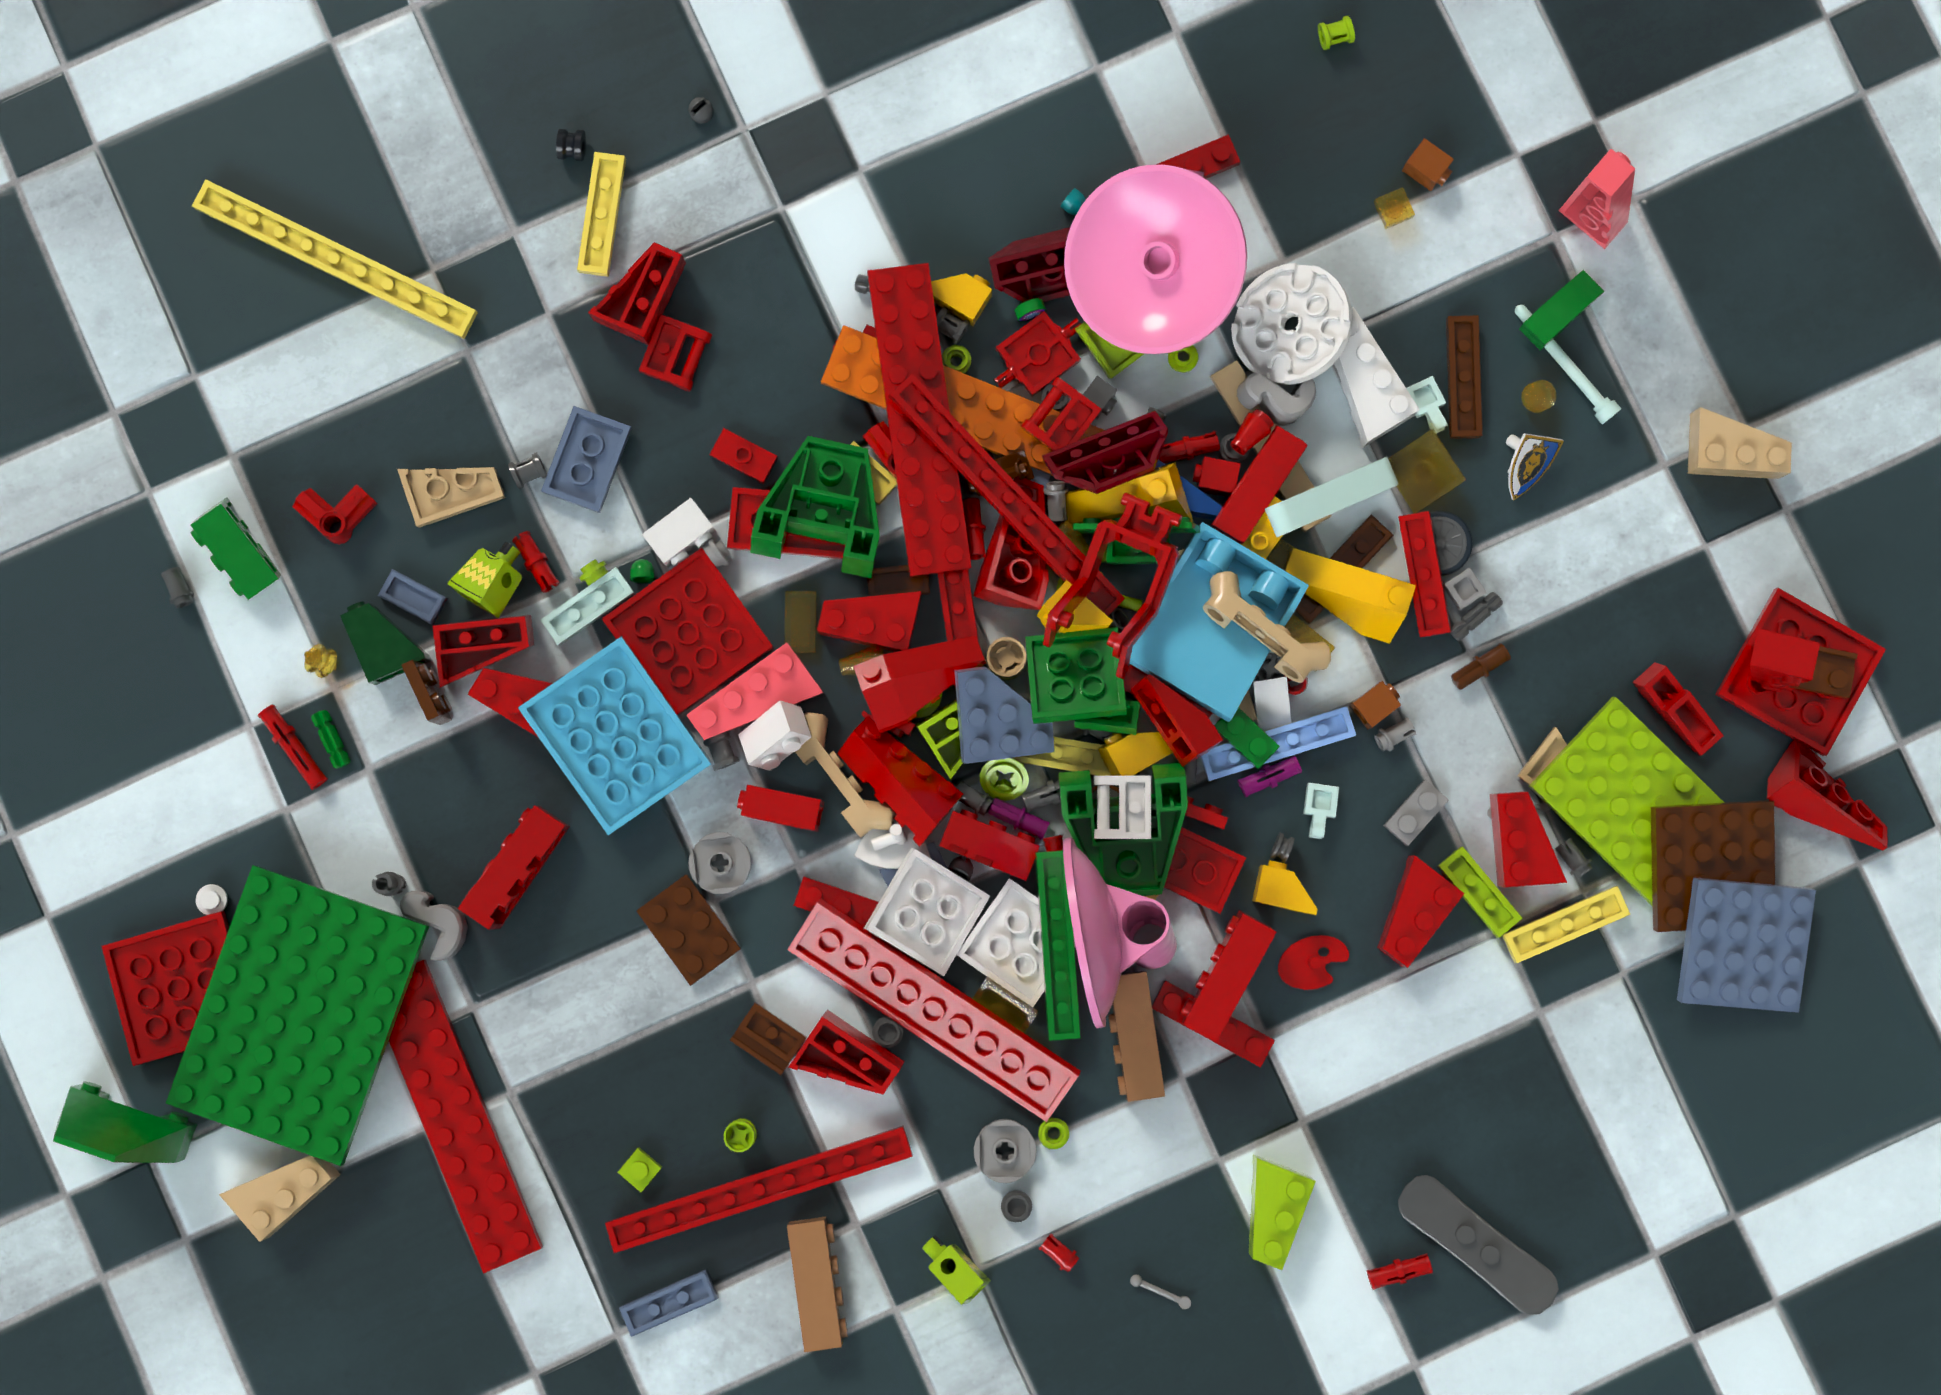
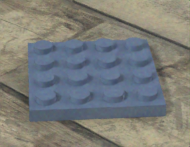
M1693 878L1677 1001L1687 1004L1799 1013L1816 890L1805 887Z

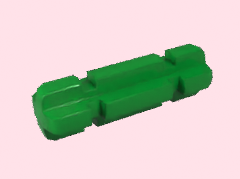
M321 710L314 713L311 719L315 727L319 728L317 732L327 754H331L329 759L333 767L339 769L348 765L350 758L347 752L343 751L344 745L335 725L330 723L332 719L329 712Z

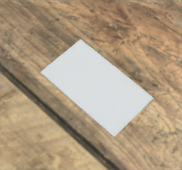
M1287 677L1253 682L1258 726L1265 732L1291 724Z

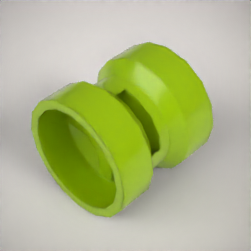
M745 1118L734 1120L724 1131L725 1145L734 1152L748 1150L757 1138L755 1125Z

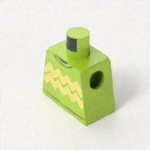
M508 542L503 544L496 555L483 548L478 549L447 584L467 601L499 618L522 580V575L511 566L521 552Z
M935 1235L922 1247L933 1260L928 1266L929 1270L961 1305L969 1303L991 1281L956 1244L946 1247ZM950 1259L956 1264L953 1273L947 1269V1262Z

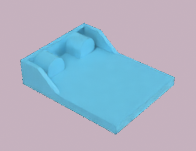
M1202 522L1199 525L1200 533L1192 535L1177 561L1157 616L1133 645L1129 664L1148 675L1151 674L1166 686L1225 721L1230 722L1270 649L1234 621H1231L1224 629L1204 612L1203 605L1212 596L1210 579L1219 572L1231 571L1237 574L1241 598L1248 604L1261 608L1265 612L1266 617L1274 624H1280L1284 627L1296 610L1309 585Z
M622 636L518 707L607 835H610L711 765L710 758L673 710Z

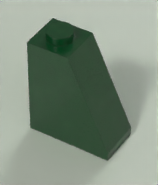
M362 601L347 607L348 612L340 615L368 683L378 685L405 673L401 665L412 659L422 664L432 661L427 652L376 606L370 603L365 604Z

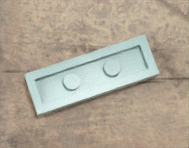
M615 567L540 621L557 645L561 646L635 593L620 571Z

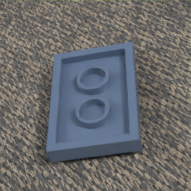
M573 406L541 491L600 513L632 427Z

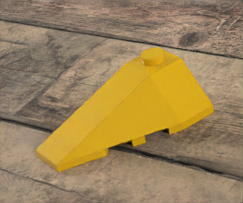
M1176 462L1157 467L1153 472L1099 494L1085 489L1065 493L1068 525L1083 523L1084 518L1101 519V522L1107 519L1121 518L1126 507L1121 504V498L1125 492L1150 502L1149 515H1152L1155 507L1158 505L1183 517H1188L1190 522H1193Z
M1292 548L1285 568L1286 572L1309 585L1305 592L1307 596L1317 601L1334 616L1348 624L1358 634L1388 644L1391 643L1407 615L1416 585L1295 548Z

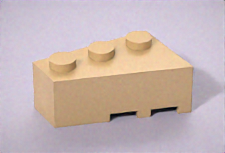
M1702 407L1690 413L1688 474L1780 479L1791 473L1792 442Z
M309 1155L219 1195L257 1240L261 1242L270 1238L341 1174L332 1163Z

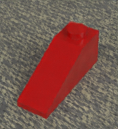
M1151 674L1145 676L1131 689L1182 767L1208 753L1223 741L1216 727L1204 712Z

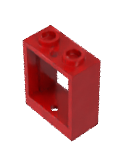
M747 784L746 791H740L737 808L742 810L741 816L819 832L825 802L816 798Z

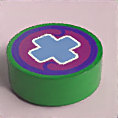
M1039 298L1025 301L1014 310L1018 322L1033 320L1043 311L1046 312L1043 300Z

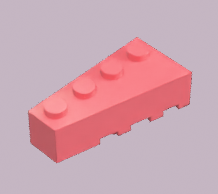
M1610 149L1558 210L1604 249L1628 223L1635 168L1631 165L1629 158L1621 152H1615Z
M786 642L686 716L701 737L707 740L755 721L778 701L796 705L824 694V692L789 643Z

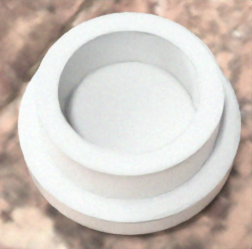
M206 885L196 895L197 908L206 915L223 911L228 903L226 891L218 885Z

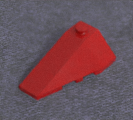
M1019 477L1013 478L1018 486L1045 513L1044 485L1025 478L1022 480ZM1000 515L988 546L986 557L983 560L973 596L999 606L1040 610L1049 582L1046 562Z

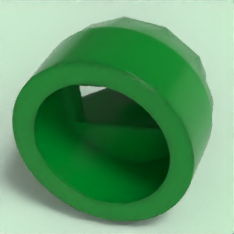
M639 559L632 564L630 570L631 582L650 583L655 580L654 567L648 560Z

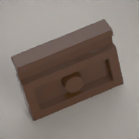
M1820 646L1813 679L1800 683V686L1790 687L1844 699L1850 698L1855 672L1854 664L1858 654Z
M755 1002L730 1041L782 1075L807 1036Z

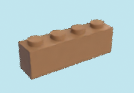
M1140 971L1121 974L1117 993L1112 1003L1114 1014L1108 1015L1110 1032L1117 1033L1118 1045H1113L1115 1064H1121L1123 1076L1117 1077L1120 1095H1126L1128 1102L1165 1097L1147 972Z
M826 1216L791 1221L787 1225L804 1352L842 1347L843 1338L848 1337L846 1318L840 1319L839 1306H844L842 1287H836L834 1275L839 1274V1263L837 1255H831L830 1243H835L833 1224H827Z

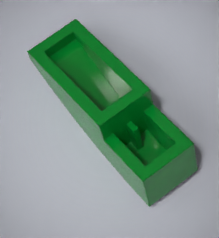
M1582 270L1531 315L1519 330L1541 351L1605 291Z

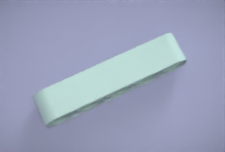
M1384 457L1267 507L1265 512L1276 537H1279L1395 487L1399 483L1388 457Z

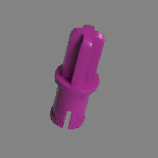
M998 798L993 800L988 811L990 815L1013 825L1014 830L1019 828L1041 840L1050 824L1049 821L1026 812L1025 807L1020 809Z

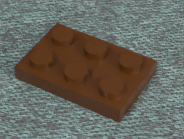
M685 874L636 910L690 986L741 950L739 944L688 874Z

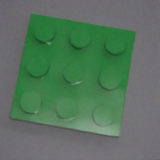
M1118 627L1056 633L1055 640L1050 648L1043 645L1044 635L1025 636L1033 724L1127 715L1124 681L1116 677L1119 659L1112 656L1113 648L1107 646L1111 632L1115 631L1118 633Z

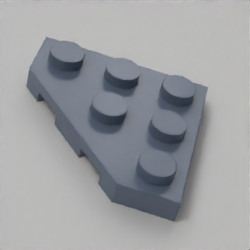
M985 666L954 670L961 761L964 764L1054 752L1053 723L1033 724L1031 704Z

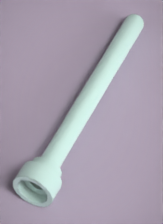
M1522 304L1515 308V314L1523 323L1533 315ZM1554 339L1544 347L1595 406L1593 408L1596 412L1594 416L1602 425L1622 409L1615 400L1611 401L1608 397L1604 398Z

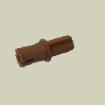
M1499 643L1482 656H1474L1471 663L1451 675L1453 684L1459 690H1462L1483 676L1487 678L1490 671L1511 660L1508 650L1502 643Z

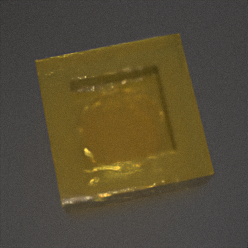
M1403 187L1374 200V205L1385 229L1412 219L1415 216Z

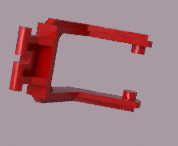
M1126 492L1121 498V504L1126 507L1119 521L1107 519L1098 523L1079 577L1048 613L1043 645L1050 648L1060 627L1070 628L1074 620V614L1072 613L1091 591L1108 543L1116 540L1155 556L1158 568L1145 603L1122 632L1112 631L1107 641V646L1113 648L1112 656L1119 659L1116 677L1121 679L1125 677L1128 671L1133 645L1159 612L1180 556L1177 550L1178 546L1166 541L1172 525L1178 527L1183 517L1158 505L1155 507L1152 515H1149L1148 511L1151 503Z

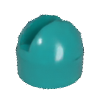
M1074 188L1060 207L1067 213L1076 215L1086 199L1079 190Z

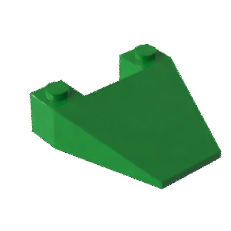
M807 436L758 508L751 535L750 553L781 559L787 532L844 544L845 549L841 572L871 578L880 533L868 448Z
M1180 763L1152 765L1154 794H1151V839H1094V829H1097V799H1092L1090 770L1058 773L1063 819L1076 846L1095 865L1105 883L1141 896L1162 894L1188 806L1184 767ZM1119 797L1110 798V829H1119Z
M84 1081L83 1084L70 1086L57 1122L53 1142L111 1162L177 1163L185 1160L197 1124L188 1121L189 1116L172 1111L170 1115L158 1117L108 1100L110 1094L102 1092V1087L95 1083Z

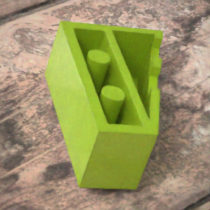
M1253 1154L1249 1255L1254 1260L1283 1270L1316 1181L1307 1175Z

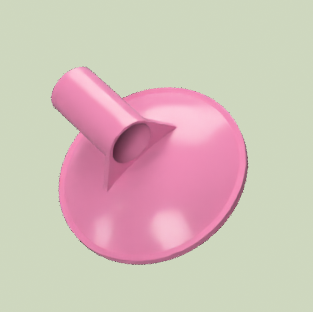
M1145 165L1128 169L1111 177L1097 187L1077 212L1070 227L1065 247L1064 268L1067 287L1071 299L1083 320L1093 331L1109 343L1125 350L1143 354H1164L1179 351L1202 341L1213 333L1228 317L1240 296L1247 270L1245 234L1234 207L1215 185L1203 178L1204 172L1169 165Z
M1073 837L1063 840V859L1075 945L1093 1023L1096 1028H1103L1106 1026V1016L1117 993L1121 973L1134 963L1146 969H1157L1165 966L1175 955L1177 941L1168 913L1162 904L1154 899L1106 884L1095 865L1076 846ZM1147 924L1157 925L1164 930L1162 936L1153 943L1142 945L1132 942L1136 932Z

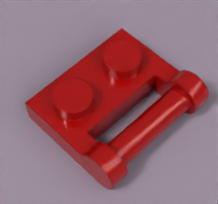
M660 314L639 372L691 392L694 384L692 378L705 345L710 343L713 335L700 328ZM689 336L695 340L681 376L673 374V370L686 337Z
M1059 377L1055 378L1051 384L1053 388L1030 419H1025L1020 426L1025 432L1035 437L1052 451L1079 441L1102 410ZM1061 396H1067L1071 400L1048 431L1045 432L1039 428Z

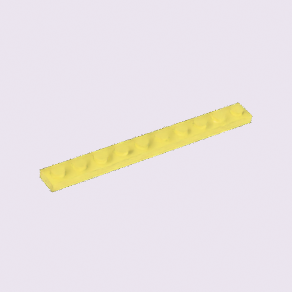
M206 179L192 204L194 209L462 339H465L478 314L473 308Z

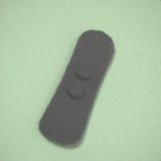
M1428 1175L1416 1176L1405 1186L1398 1199L1399 1211L1402 1216L1463 1262L1519 1311L1529 1315L1541 1314L1553 1304L1559 1290L1557 1279L1553 1273L1482 1219L1436 1178Z

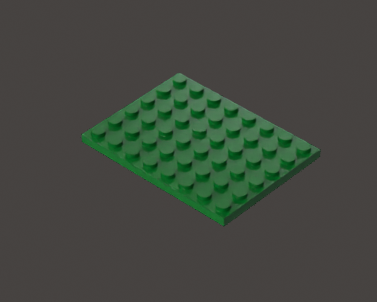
M252 865L165 1104L338 1166H343L429 926Z

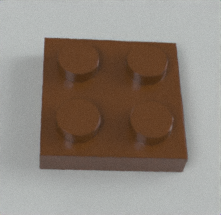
M413 659L402 664L401 666L427 721L438 725L451 721L452 719L448 713L452 711L451 705L444 694L440 696L436 684L439 683V680L433 668H427L425 664Z

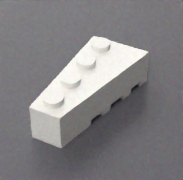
M1352 307L1353 321L1351 334L1344 351L1334 363V366L1337 368L1344 395L1347 397L1351 409L1350 413L1360 436L1361 446L1364 448L1414 417L1420 409L1355 308Z

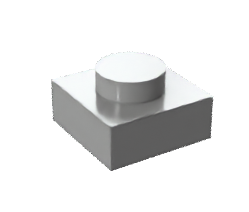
M1470 567L1443 584L1444 589L1459 611L1487 593Z

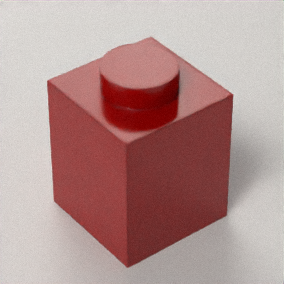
M1204 456L1201 465H1195L1192 482L1198 483L1197 488L1203 493L1230 497L1237 486L1241 463Z

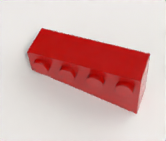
M868 716L853 730L837 753L863 783H870L874 788V796L881 804L886 802L897 814L894 819L900 826L904 827L907 825L915 834L913 840L919 847L963 796V793L951 782L943 778L887 731L880 734L876 723Z

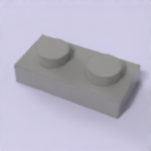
M1425 779L1383 826L1405 846H1409L1449 800Z

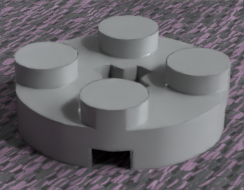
M725 832L710 833L701 838L694 849H692L688 862L689 871L692 879L702 889L713 894H727L737 890L746 882L751 871V855L741 839ZM718 854H722L723 859H728L729 865L724 866L723 872H719L717 867H712L711 865L712 861L717 859Z
M999 1119L992 1121L981 1129L974 1144V1158L979 1169L988 1178L999 1183H1011L1022 1178L1033 1166L1036 1158V1145L1027 1127L1015 1120ZM1002 1142H1008V1146L1014 1148V1153L1009 1154L1006 1160L1002 1159L1001 1154H996V1148L1001 1147Z

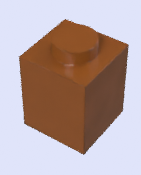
M1424 138L1410 156L1402 171L1429 191H1432L1437 183L1443 186L1453 172L1449 169V166L1454 159Z
M1381 681L1351 703L1349 707L1368 730L1401 706L1398 701L1400 695L1390 683L1385 685Z

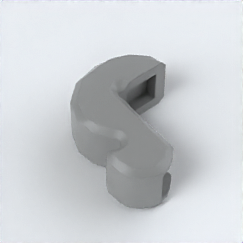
M1260 372L1249 375L1237 389L1238 400L1245 408L1252 410L1259 404L1261 410L1272 419L1273 423L1282 426L1294 423L1312 406L1316 396V387L1313 379L1297 383L1290 394Z
M408 892L400 901L403 916L442 931L430 960L442 961L455 956L461 950L466 939L468 925L465 915L452 905L438 904L431 906L430 901L434 899V896L429 892Z

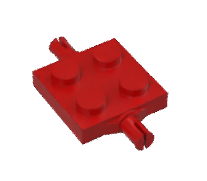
M1043 311L996 346V351L1005 361L1007 370L993 379L995 384H998V387L1002 389L1015 379L1025 387L1032 397L1035 396L1045 386L1052 383L1056 377L1062 376L1081 361L1069 339L1077 333L1075 328L1081 325V322L1079 323V320L1075 318L1064 328H1061L1053 323L1047 313Z

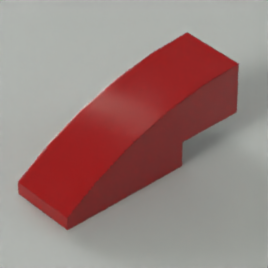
M1654 662L1632 682L1661 718L1699 756H1702L1724 736L1689 690L1683 689L1667 666Z

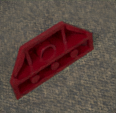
M1070 227L1013 241L989 257L995 289L1003 291L1021 302L1035 298L1042 299L1045 302L1069 296L1070 293L1065 278L1064 255Z
M1154 410L1042 455V458L1055 479L1099 494L1153 472L1168 435V428Z

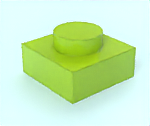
M638 1147L617 1173L642 1192L661 1170L662 1166Z

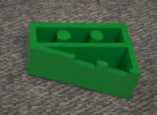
M226 497L196 518L190 524L193 528L190 533L201 547L206 545L213 554L210 556V559L220 572L225 570L232 580L229 581V584L240 597L244 595L249 600L278 580L281 574L262 546L256 543L247 531L248 526L244 520L239 521L229 508L232 503Z

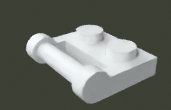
M1094 776V785H1097V829H1094V839H1151V776ZM1110 785H1119V829H1110Z

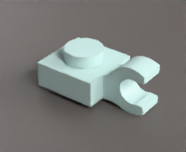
M1433 376L1407 387L1406 389L1420 409L1415 415L1416 418L1426 415L1433 435L1445 430V427L1448 425L1439 408L1443 407L1446 401Z
M1307 783L1303 814L1312 815L1309 838H1324L1326 818L1334 819L1336 817L1339 787Z

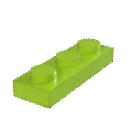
M1460 846L1437 865L1450 883L1465 893L1463 895L1465 901L1496 938H1500L1523 919L1463 846Z

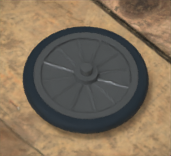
M1445 511L1431 512L1442 576L1449 575L1458 571L1468 561L1472 552V535L1467 524L1457 515Z

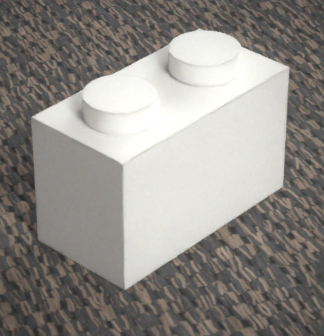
M689 498L642 535L666 567H669L671 564L675 567L689 557L687 552L695 546L701 548L708 544V541L711 538L713 539L711 534L716 530L693 499Z
M778 701L738 734L748 765L769 771L779 766L781 761L791 753L799 750L801 745L812 737L802 708L784 701Z

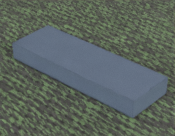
M705 1269L620 1306L619 1309L632 1337L711 1303L719 1297L709 1273Z

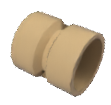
M1012 637L996 639L987 651V667L1001 680L1009 681L1017 678L1023 672L1026 665L1024 646Z

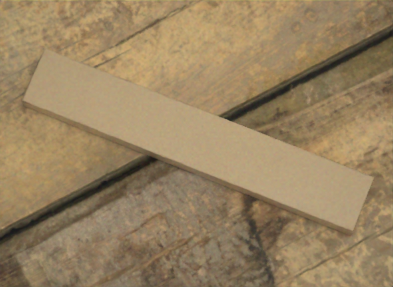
M1237 360L1210 376L1239 426L1242 425L1247 413H1252L1255 409L1261 410L1259 404L1252 410H1248L1238 400V386L1247 378V375ZM1274 423L1273 427L1271 428V433H1272V431L1274 430V428L1277 426L1275 423ZM1270 434L1253 446L1256 454L1259 453ZM1297 461L1279 489L1284 500L1314 488L1299 461ZM1332 515L1325 516L1301 528L1305 533L1329 519Z

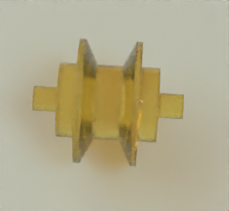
M1546 380L1530 383L1522 392L1524 406L1534 413L1551 408L1557 397L1554 386Z
M316 644L304 653L305 670L310 673L315 672L320 678L328 676L337 668V654L335 650H326L323 644Z

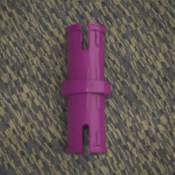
M1293 755L1274 765L1269 766V764L1262 766V770L1245 778L1238 779V784L1246 798L1267 787L1272 789L1277 787L1279 782L1296 774H1301L1302 769L1296 756ZM1282 770V773L1262 782H1257V780Z

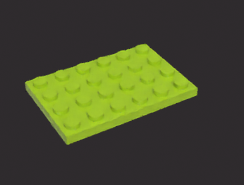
M1616 697L1610 698L1528 786L1652 907L1651 807L1725 803Z

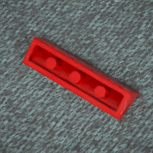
M1276 426L1211 525L1220 533L1239 544H1243L1308 445L1300 438Z

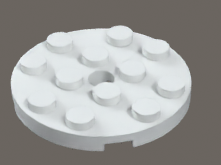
M1289 263L1266 271L1246 288L1236 305L1238 309L1231 327L1236 353L1249 370L1253 373L1260 372L1276 384H1297L1319 376L1340 357L1351 334L1353 321L1352 307L1346 291L1330 273L1314 265ZM1291 317H1298V325L1295 331L1285 330V323Z

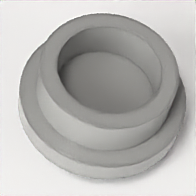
M711 538L708 541L709 544L704 547L706 554L717 568L723 564L727 566L729 564L727 557L731 555L729 550L721 540L716 543Z

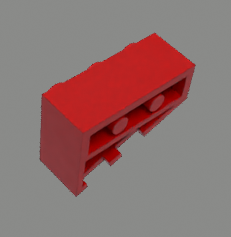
M531 615L432 626L440 687L453 683L535 645Z
M827 1009L788 1068L800 1069L817 1074V1076L822 1078L828 1077L845 1082V1084L883 1095L905 1061Z

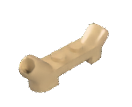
M1225 571L1212 576L1209 581L1212 596L1203 605V609L1218 625L1225 629L1231 621L1238 624L1280 657L1274 668L1292 681L1302 683L1310 671L1325 670L1331 662L1329 646L1324 641L1300 644L1291 637V633L1287 628L1280 624H1274L1258 606L1248 604L1241 598L1237 574Z
M804 713L812 737L801 745L799 750L795 751L796 754L806 765L816 759L850 803V806L841 813L860 838L871 829L888 831L894 823L895 812L886 802L881 804L878 801L864 800L859 793L863 790L853 775L847 778L840 769L844 766V763L834 751L829 754L824 748L828 718L823 714Z

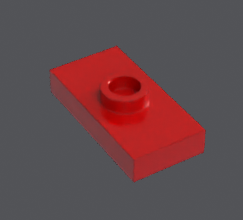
M723 428L709 454L718 461L762 484L766 482L778 459L777 455Z

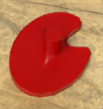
M1314 935L1305 937L1291 944L1283 952L1278 962V973L1282 981L1290 987L1303 990L1318 989L1331 984L1333 981V977L1325 969L1326 964L1348 961L1349 951L1343 942L1331 936ZM1326 947L1329 953L1326 956H1320L1318 950Z

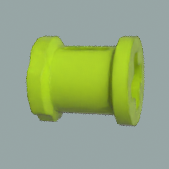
M1348 15L1344 16L1341 21L1325 24L1324 22L1318 24V36L1324 50H1328L1331 45L1347 41L1350 44L1354 42L1355 31L1352 20Z

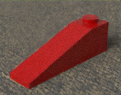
M975 635L883 654L853 667L862 693L881 734L910 722L918 716L917 711L929 702L933 704L940 699L939 695L951 685H955L954 670L981 667L986 663V660Z
M1798 740L1792 741L1768 777L1767 799L1774 801L1775 807L1781 808L1790 816L1882 851L1888 848L1887 826L1862 800L1854 801L1845 789L1846 784L1840 777L1834 780L1823 769L1826 763L1816 753Z

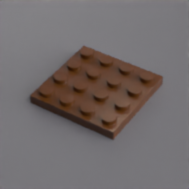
M1774 801L1651 807L1653 931H1686L1693 878L1775 885Z

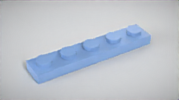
M1347 706L1265 731L1280 747L1264 764L1356 736ZM1230 743L1216 746L1200 757L1208 782L1254 768Z

